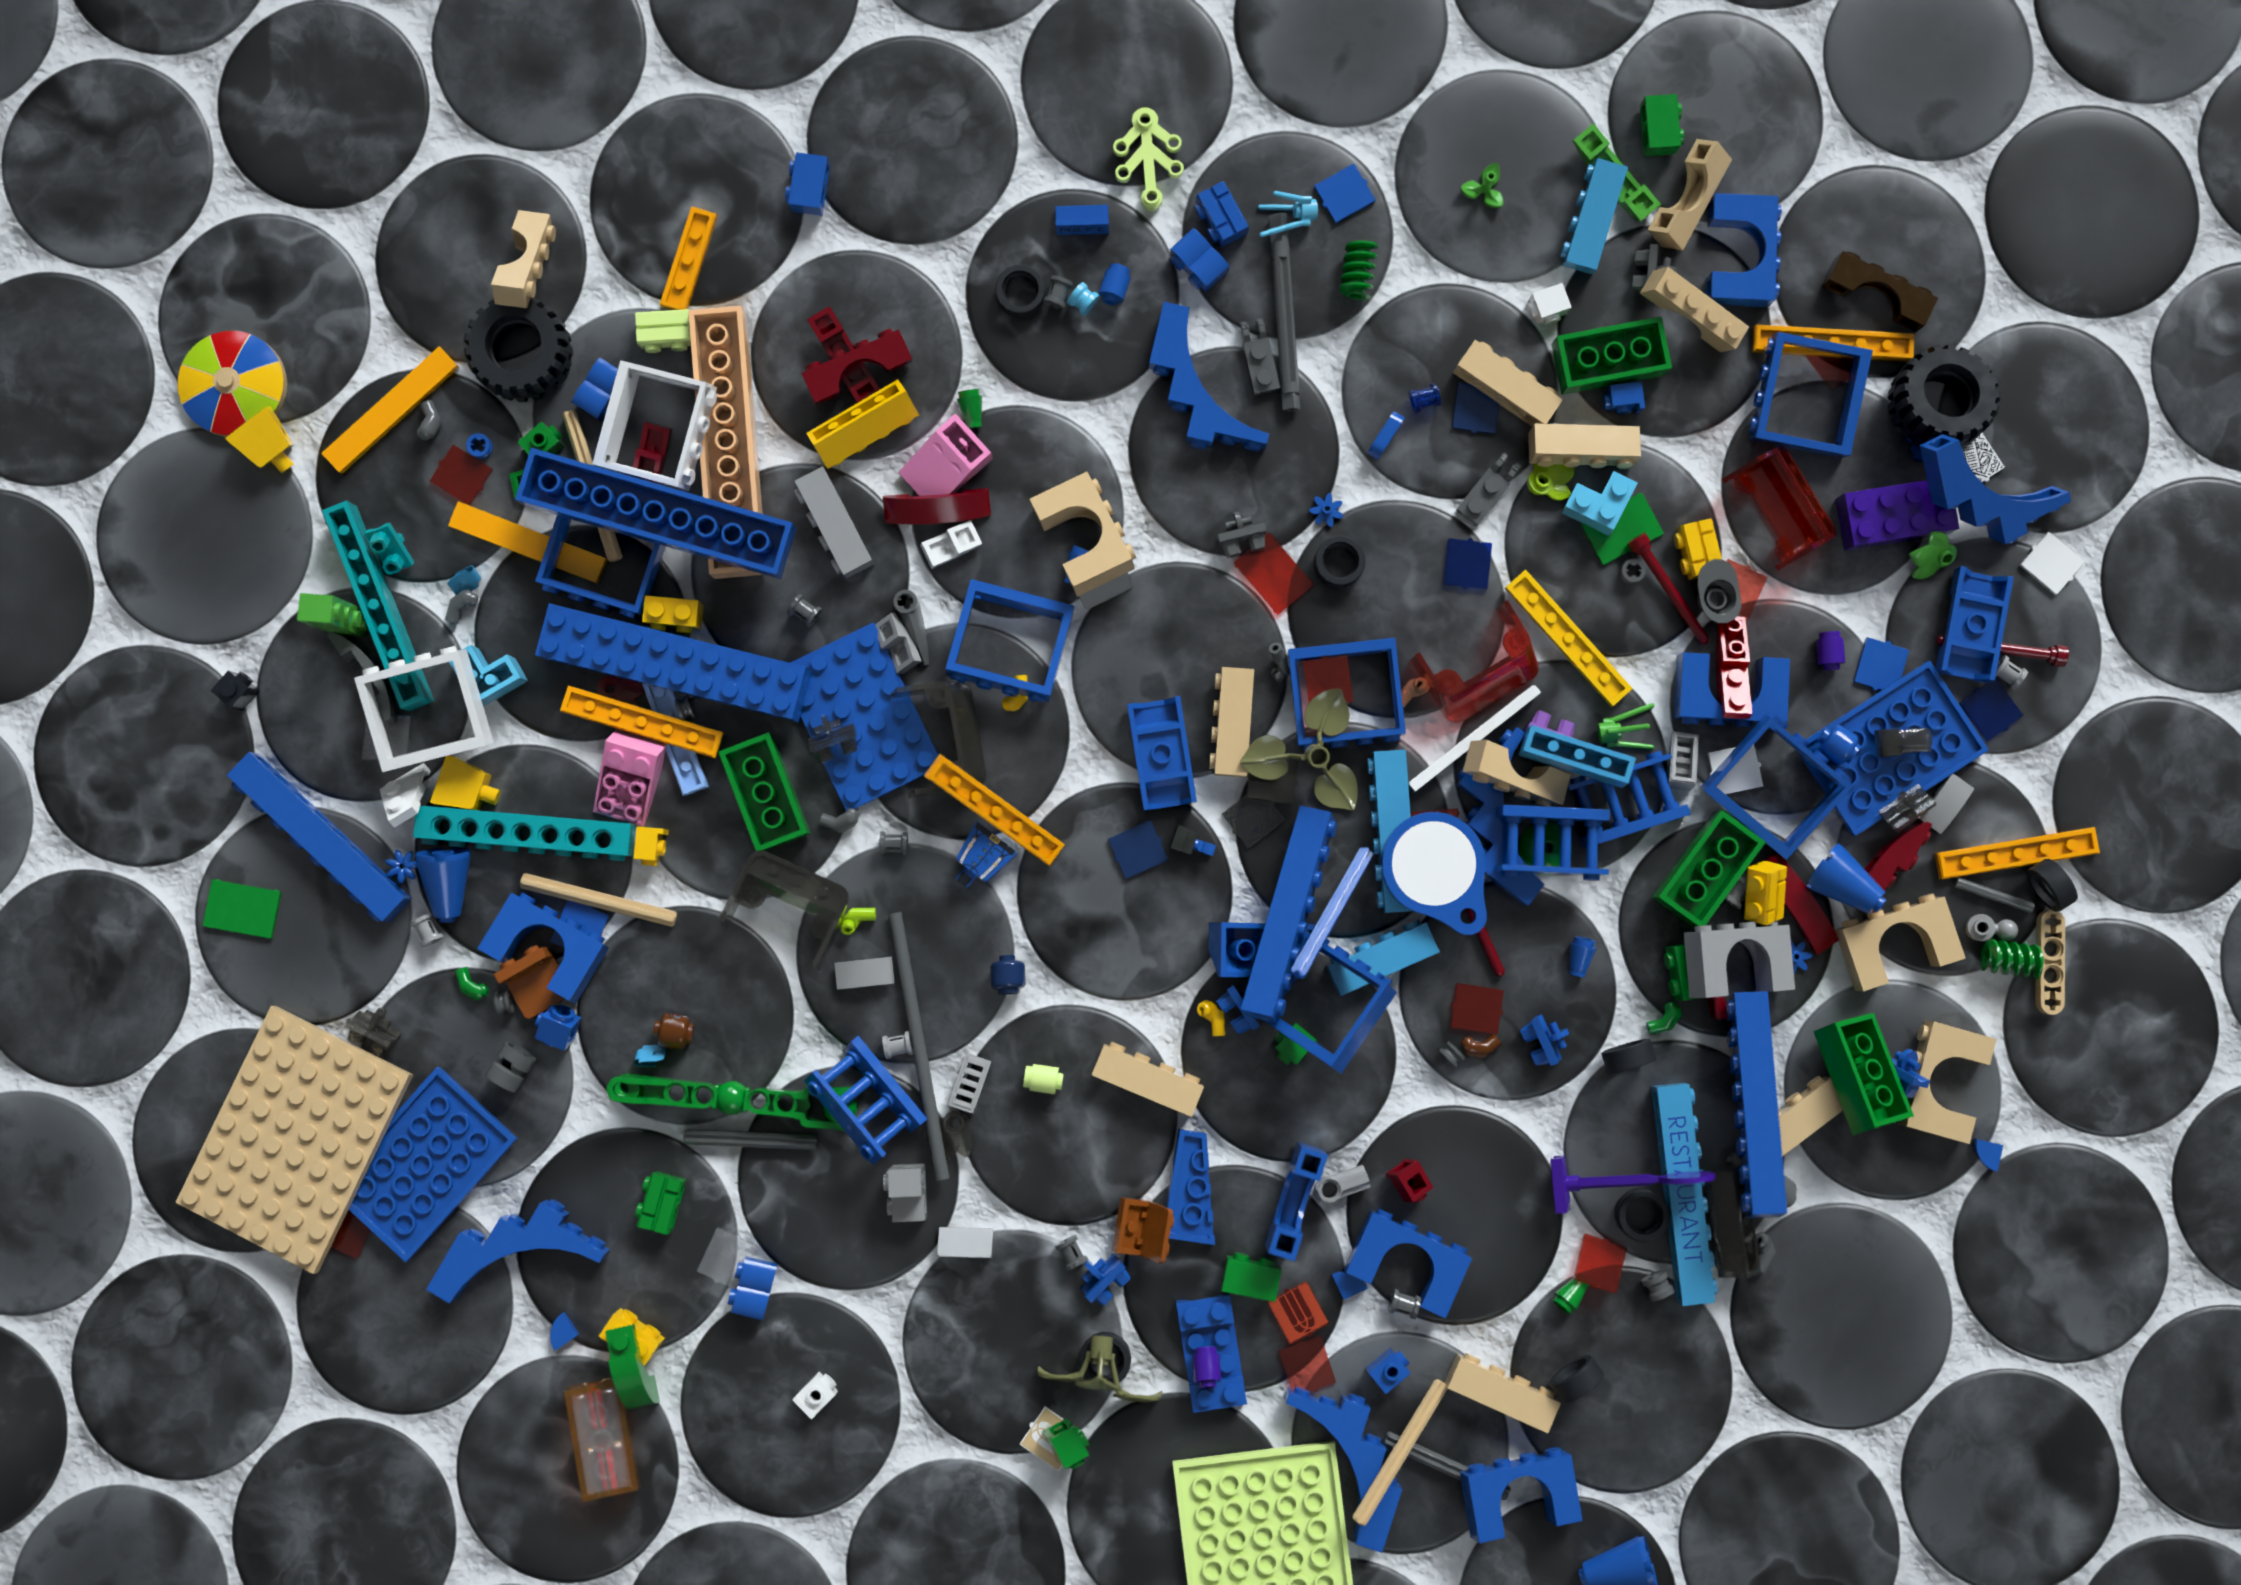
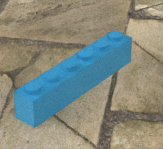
M1406 750L1376 751L1371 753V758H1367V771L1373 777V785H1369L1370 801H1374L1375 811L1371 812L1372 828L1376 827L1377 838H1373V853L1378 854L1379 865L1374 867L1375 880L1380 881L1381 892L1376 893L1377 907L1382 908V913L1408 912L1411 910L1398 903L1390 894L1381 873V854L1388 836L1400 823L1411 817Z

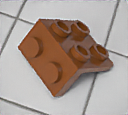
M538 945L533 946L523 952L525 957L516 962L514 958L504 962L499 966L501 970L494 974L498 983L507 984L520 1010L527 1019L533 1018L547 1010L551 1005H556L565 1000V998L547 989L548 984L559 968V964L549 947L539 948Z
M1120 1197L1111 1251L1120 1254L1139 1255L1156 1263L1163 1264L1169 1253L1170 1230L1174 1225L1173 1210L1149 1200Z

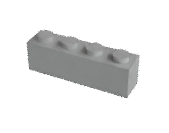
M822 466L795 480L798 488L794 492L801 505L806 502L810 510L806 515L812 527H819L822 535L818 538L824 550H831L834 559L830 561L836 573H843L847 579L874 565L824 467Z

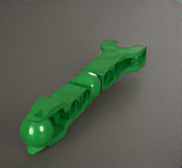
M629 1073L612 1078L607 1085L608 1097L615 1102L700 1109L712 1106L713 1110L719 1109L727 1115H737L741 1112L747 1113L750 1111L755 1114L800 1119V1123L804 1127L844 1131L824 1105L823 1114L827 1120L808 1117L807 1110L811 1104L809 1102L810 1092L807 1087L799 1091L772 1088H756L751 1090V1087H745L737 1081H727L723 1084L713 1085L708 1082ZM622 1083L628 1085V1093L622 1090ZM677 1085L683 1088L684 1097L682 1100H676L672 1097L671 1090L673 1086ZM831 1086L839 1097L851 1088ZM701 1088H706L711 1092L712 1097L708 1103L702 1102L698 1097V1092ZM760 1093L765 1097L766 1104L763 1108H758L752 1103L754 1094ZM782 1096H788L792 1099L793 1107L791 1110L786 1111L780 1107L779 1100ZM853 1099L846 1106L856 1117L857 1103Z

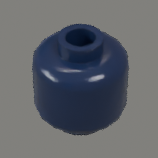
M1015 955L999 956V961L991 964V987L998 990L999 995L1019 994L1020 989L1025 987V964L1022 961L1015 960Z

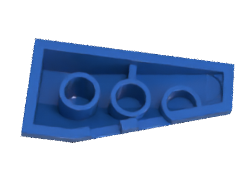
M1209 922L1208 950L1218 977H1248L1251 975L1266 923ZM1308 924V933L1311 934L1316 925Z

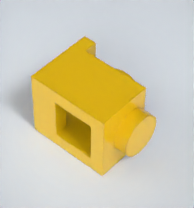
M637 827L634 859L641 860V865L657 866L661 856L665 855L666 841L662 839L663 835H668L669 830Z

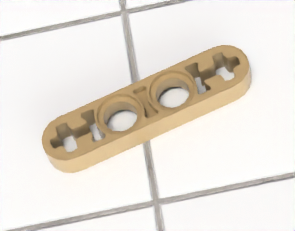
M2045 910L2039 913L2036 919V945L2042 950L2044 964L2041 977L2036 979L2035 1003L2037 1009L2043 1014L2055 1015L2060 1013L2065 1005V918L2060 912ZM2050 917L2056 920V925H2051V927L2045 923V920L2050 919ZM2045 933L2056 934V937H2045ZM2049 941L2054 942L2057 947V951L2053 956H2048L2044 951V946ZM2048 968H2052L2056 972L2057 977L2053 983H2048L2044 979V972ZM2044 987H2056V991H2044ZM2051 998L2055 1000V1005H2045V1000Z

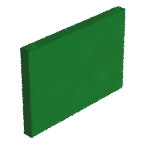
M1642 492L1629 499L1610 536L1584 523L1580 524L1602 566L1608 565L1609 562L1630 552L1631 550L1627 543L1645 532L1650 540L1660 538L1664 534Z
M212 879L203 926L273 939L282 892Z

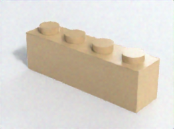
M1474 340L1453 372L1532 427L1534 423L1547 424L1563 401L1556 390L1548 386L1544 387L1537 382L1534 375L1529 372H1522L1515 367L1512 360L1507 357H1500L1493 352L1491 346L1484 342L1479 343L1477 340Z
M1534 423L1528 433L1529 463L1538 464L1541 467L1564 464L1565 467L1570 468L1579 465H1590L1592 468L1617 466L1619 469H1627L1634 466L1641 457L1640 426Z
M1222 667L1221 674L1216 673L1215 689L1220 690L1219 700H1214L1213 716H1218L1217 727L1212 726L1211 742L1216 743L1215 753H1210L1209 769H1214V776L1247 777V770L1241 765V759L1249 748L1254 669Z
M1111 1042L1109 1046L1103 1045L1092 1076L1192 1117L1204 1089V1086L1199 1084L1200 1078L1189 1073H1185V1076L1182 1077L1174 1073L1176 1068L1162 1062L1158 1067L1149 1063L1150 1057L1138 1052L1134 1056L1124 1052L1126 1047Z
M1817 1076L1807 1083L1808 1088L1802 1093L1796 1092L1786 1099L1785 1102L1787 1104L1778 1110L1782 1156L1843 1111L1830 1077Z
M1465 1353V1356L1456 1354L1444 1382L1448 1389L1549 1433L1561 1404L1555 1398V1392L1540 1386L1539 1390L1529 1386L1531 1383L1529 1380L1515 1375L1514 1379L1504 1375L1506 1370L1494 1364L1486 1367L1480 1364L1481 1359L1472 1354Z

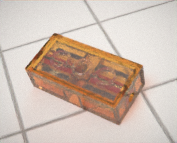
M612 1377L568 1386L564 1394L582 1502L638 1490L640 1481L628 1410L618 1396Z

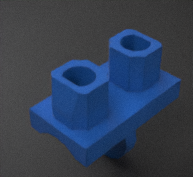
M1234 985L1226 988L1227 992L1216 1002L1224 1013L1235 1006L1242 1013L1230 1022L1236 1033L1240 1034L1249 1029L1255 1030L1260 1027L1255 1018L1246 1016L1241 1010L1243 999Z
M1542 1014L1535 1016L1530 1023L1521 1028L1520 1032L1526 1043L1538 1038L1542 1045L1541 1048L1531 1052L1535 1065L1550 1063L1553 1066L1562 1059L1554 1041H1556L1559 1049L1565 1048L1566 1043L1563 1037L1567 1036L1569 1031L1567 1028L1559 1030L1555 1021L1548 1024L1552 1032L1551 1034Z
M1907 1049L1903 1053L1897 1051L1895 1058L1898 1061L1892 1058L1899 1078H1901L1900 1082L1906 1097L1913 1098L1919 1087L1928 1088L1931 1081L1914 1071L1919 1070L1921 1064L1917 1062V1052L1912 1049Z
M1113 1253L1106 1261L1100 1258L1095 1264L1089 1260L1084 1263L1089 1271L1082 1277L1086 1282L1080 1289L1089 1302L1095 1301L1105 1306L1113 1296L1107 1287L1113 1281L1119 1287H1122L1130 1280V1276L1126 1272V1267L1120 1258Z

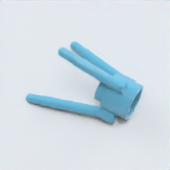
M1274 191L1273 195L1276 197L1298 202H1294L1293 205H1258L1259 210L1292 211L1293 217L1299 220L1260 232V237L1273 235L1300 226H1310L1311 221H1315L1318 215L1317 201L1312 199L1311 196H1299Z

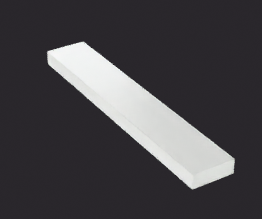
M1532 685L1408 782L1410 792L1417 791L1469 749L1471 741L1483 739L1539 695L1541 692L1536 685Z

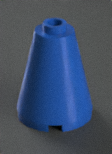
M1836 844L1829 851L1832 856H1828L1820 862L1807 882L1809 884L1806 887L1867 914H1870L1872 911L1878 913L1887 901L1884 898L1886 892L1841 844Z
M451 847V850L433 848L417 852L415 854V861L433 917L439 918V922L456 921V917L460 916L462 912L471 859L470 849Z
M1637 1536L1582 1563L1583 1568L1579 1569L1582 1585H1658L1645 1536Z

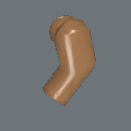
M1419 677L1411 679L1401 690L1403 708L1412 697L1428 692L1430 683L1426 678Z

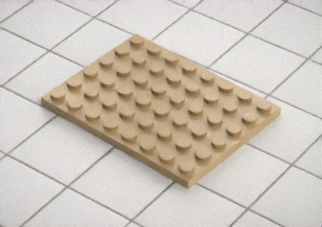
M271 1006L175 1203L312 1274L318 1273L413 1074L277 1006Z

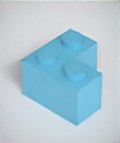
M1613 471L1602 494L1577 483L1562 514L1610 536L1638 482Z
M472 645L464 648L467 649L483 707L528 682L516 658L507 654L488 665L479 648ZM449 661L454 672L456 673L453 661Z

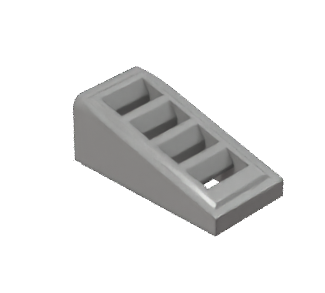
M1676 731L1671 733L1669 753H1671L1672 758L1668 759L1666 776L1672 789L1691 791L1696 785L1698 734ZM1677 742L1691 744V748L1677 746ZM1677 753L1690 755V757H1677ZM1676 764L1688 766V769L1676 768Z
M969 1053L965 1054L948 1102L949 1106L972 1114L975 1112L992 1061ZM968 1063L984 1067L983 1071L979 1072L968 1068ZM965 1073L979 1077V1082L964 1078ZM961 1083L976 1088L975 1093L961 1089ZM960 1094L972 1098V1102L968 1103L956 1099L957 1095Z

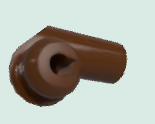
M1495 1034L1484 1042L1474 1041L1472 1037H1465L1460 1043L1461 1048L1464 1049L1463 1052L1467 1056L1477 1058L1486 1057L1502 1045Z

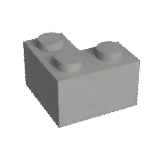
M925 1163L892 1165L888 1172L883 1175L884 1191H888L889 1198H891L887 1199V1214L892 1215V1222L925 1221L927 1219Z

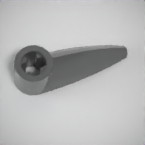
M901 590L894 597V606L899 619L907 629L922 661L919 663L920 666L929 665L928 644L920 603L912 591ZM908 597L910 601H913L909 609L900 606V603H903L902 599Z

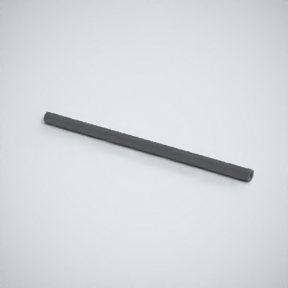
M902 912L888 914L922 1105L924 1115L927 1118L926 1127L936 1181L949 1179L947 1161Z

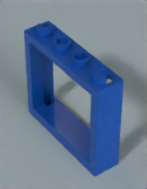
M1782 332L1771 335V338H1768L1767 346L1764 348V353L1767 354L1766 363L1762 364L1759 372V380H1762L1760 391L1757 390L1754 396L1753 406L1756 407L1755 416L1751 417L1749 421L1750 440L1840 458L1851 456L1873 350ZM1784 344L1853 357L1835 444L1766 431Z
M557 515L535 580L543 585L542 590L556 595L558 591L568 593L567 598L583 603L585 598L594 601L593 606L607 611L611 606L620 609L618 614L634 619L635 614L643 616L645 596H650L666 546L654 544L634 605L552 579L572 520Z
M971 579L945 668L946 676L957 680V683L963 684L965 681L976 683V687L980 689L991 690V688L1002 690V693L1007 696L1017 697V695L1028 697V700L1034 703L1036 701L1050 703L1074 614V605ZM975 599L1062 621L1044 686L957 664Z
M1395 638L1288 649L1298 747L1304 746L1305 751L1308 746L1317 744V736L1305 737L1297 662L1387 652L1395 728L1340 733L1335 736L1322 735V740L1324 744H1330L1331 748L1346 747V742L1357 741V745L1373 744V739L1384 738V742L1400 741V736L1406 734Z
M1765 714L1704 782L1701 788L1787 860L1853 786L1847 782L1850 777L1837 767L1833 770L1827 765L1829 759L1821 752L1816 750L1812 753L1806 748L1809 742L1797 732L1793 736L1785 729L1788 725L1778 716L1772 719ZM1768 728L1835 783L1830 791L1783 842L1716 787Z
M1308 932L1305 939L1301 938L1299 945L1301 951L1311 935ZM1326 939L1320 950L1321 953L1378 989L1334 1055L1280 1018H1278L1277 1023L1263 1021L1342 1074L1397 991L1390 986L1392 982L1380 972L1376 976L1369 972L1370 966L1359 959L1353 962L1349 959L1350 954L1339 946H1336L1335 949L1328 946L1330 941Z

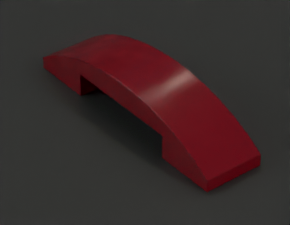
M830 306L807 319L828 356L840 350H843L844 353L854 350L853 344ZM864 362L851 366L842 377L857 403L880 390Z
M989 488L962 490V493L914 497H909V494L882 497L885 523L939 524L977 519L991 515Z
M1775 852L1764 861L1787 867L1784 906L1802 932L1800 934L1814 954L1819 955L1839 941L1831 923L1811 892L1782 856Z

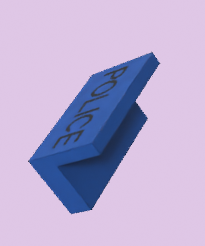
M1108 205L1055 206L1056 235L1109 234Z

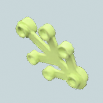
M1140 108L1133 114V127L1123 139H1118L1114 142L1113 151L1118 157L1126 156L1129 152V146L1140 135L1142 145L1125 165L1122 164L1116 168L1115 176L1121 183L1128 182L1132 172L1143 161L1146 189L1141 195V204L1146 210L1155 211L1162 204V194L1156 189L1154 160L1165 168L1169 176L1174 179L1180 178L1183 175L1184 166L1182 162L1170 159L1152 144V134L1165 143L1166 149L1171 153L1178 152L1181 149L1182 142L1178 135H1170L1158 125V116L1154 110ZM1142 117H1148L1150 121L1149 123L1144 124L1140 121V119ZM1175 140L1178 142V146L1171 147L1169 142ZM1120 144L1126 147L1122 152L1116 149ZM1178 166L1181 170L1178 173H1173L1171 168ZM1121 170H1126L1128 175L1120 177L1118 173ZM1155 194L1157 198L1154 201H1150L1147 199V196Z

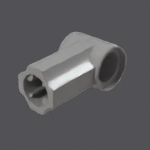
M1360 1165L1331 1176L1321 1177V1180L1315 1183L1314 1189L1320 1199L1331 1203L1339 1198L1368 1189L1371 1186L1364 1166ZM1327 1182H1332L1335 1187L1334 1193L1326 1197L1322 1193V1186Z

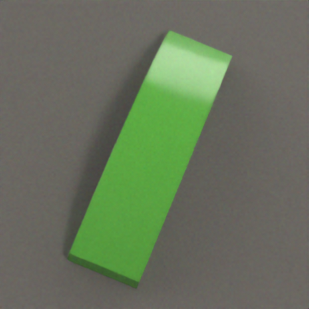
M1594 123L1572 141L1587 167L1589 164L1593 165L1597 158L1623 165L1608 147L1610 142ZM1627 170L1617 203L1633 218L1641 222L1659 207L1661 203L1645 184L1640 186Z

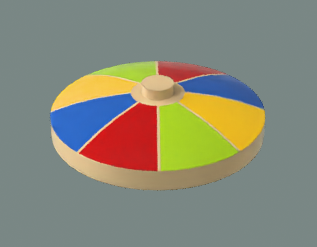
M222 331L202 339L187 353L179 370L178 394L184 410L196 424L213 434L227 437L267 406H270L277 416L286 397L287 376L280 357L267 343L249 333Z

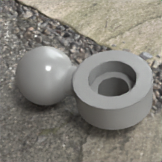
M1985 914L1970 917L1965 925L1967 935L1975 941L1988 940L1994 934L2004 941H2010L2018 934V927L2014 921L2004 919L1995 924L1992 918ZM1980 922L1986 926V930L1983 933L1977 929V925Z

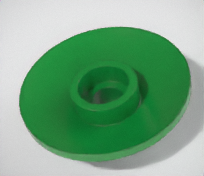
M1548 822L1545 825V843L1550 844L1552 850L1550 853L1544 852V866L1560 867V826ZM1534 825L1524 831L1518 846L1519 855L1527 866H1533Z

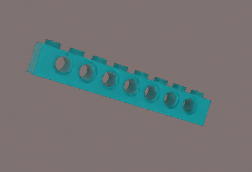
M420 806L418 814L415 815L413 838L422 839L421 844L438 845V841L443 840L449 841L448 846L465 848V842L475 843L476 849L491 850L492 845H502V851L518 852L519 847L529 848L528 853L545 854V849L555 850V855L571 857L572 852H582V858L598 859L599 854H608V860L625 861V856L633 857L636 825L631 823ZM444 820H447L450 824V829L446 834H443L440 830V825ZM474 822L477 831L470 837L467 834V826ZM500 824L504 832L500 838L496 839L493 835V830L495 826ZM527 826L530 829V837L523 841L520 838V831L523 827ZM555 829L557 839L550 844L546 839V835L549 830ZM581 831L584 835V841L576 846L573 842V836L576 832ZM607 833L611 838V842L608 847L603 848L599 840L603 834Z

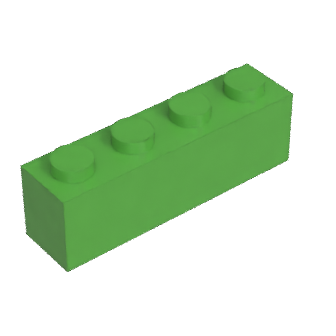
M300 593L297 621L328 633L333 632L344 636L366 637V631L369 628L360 607L333 595Z

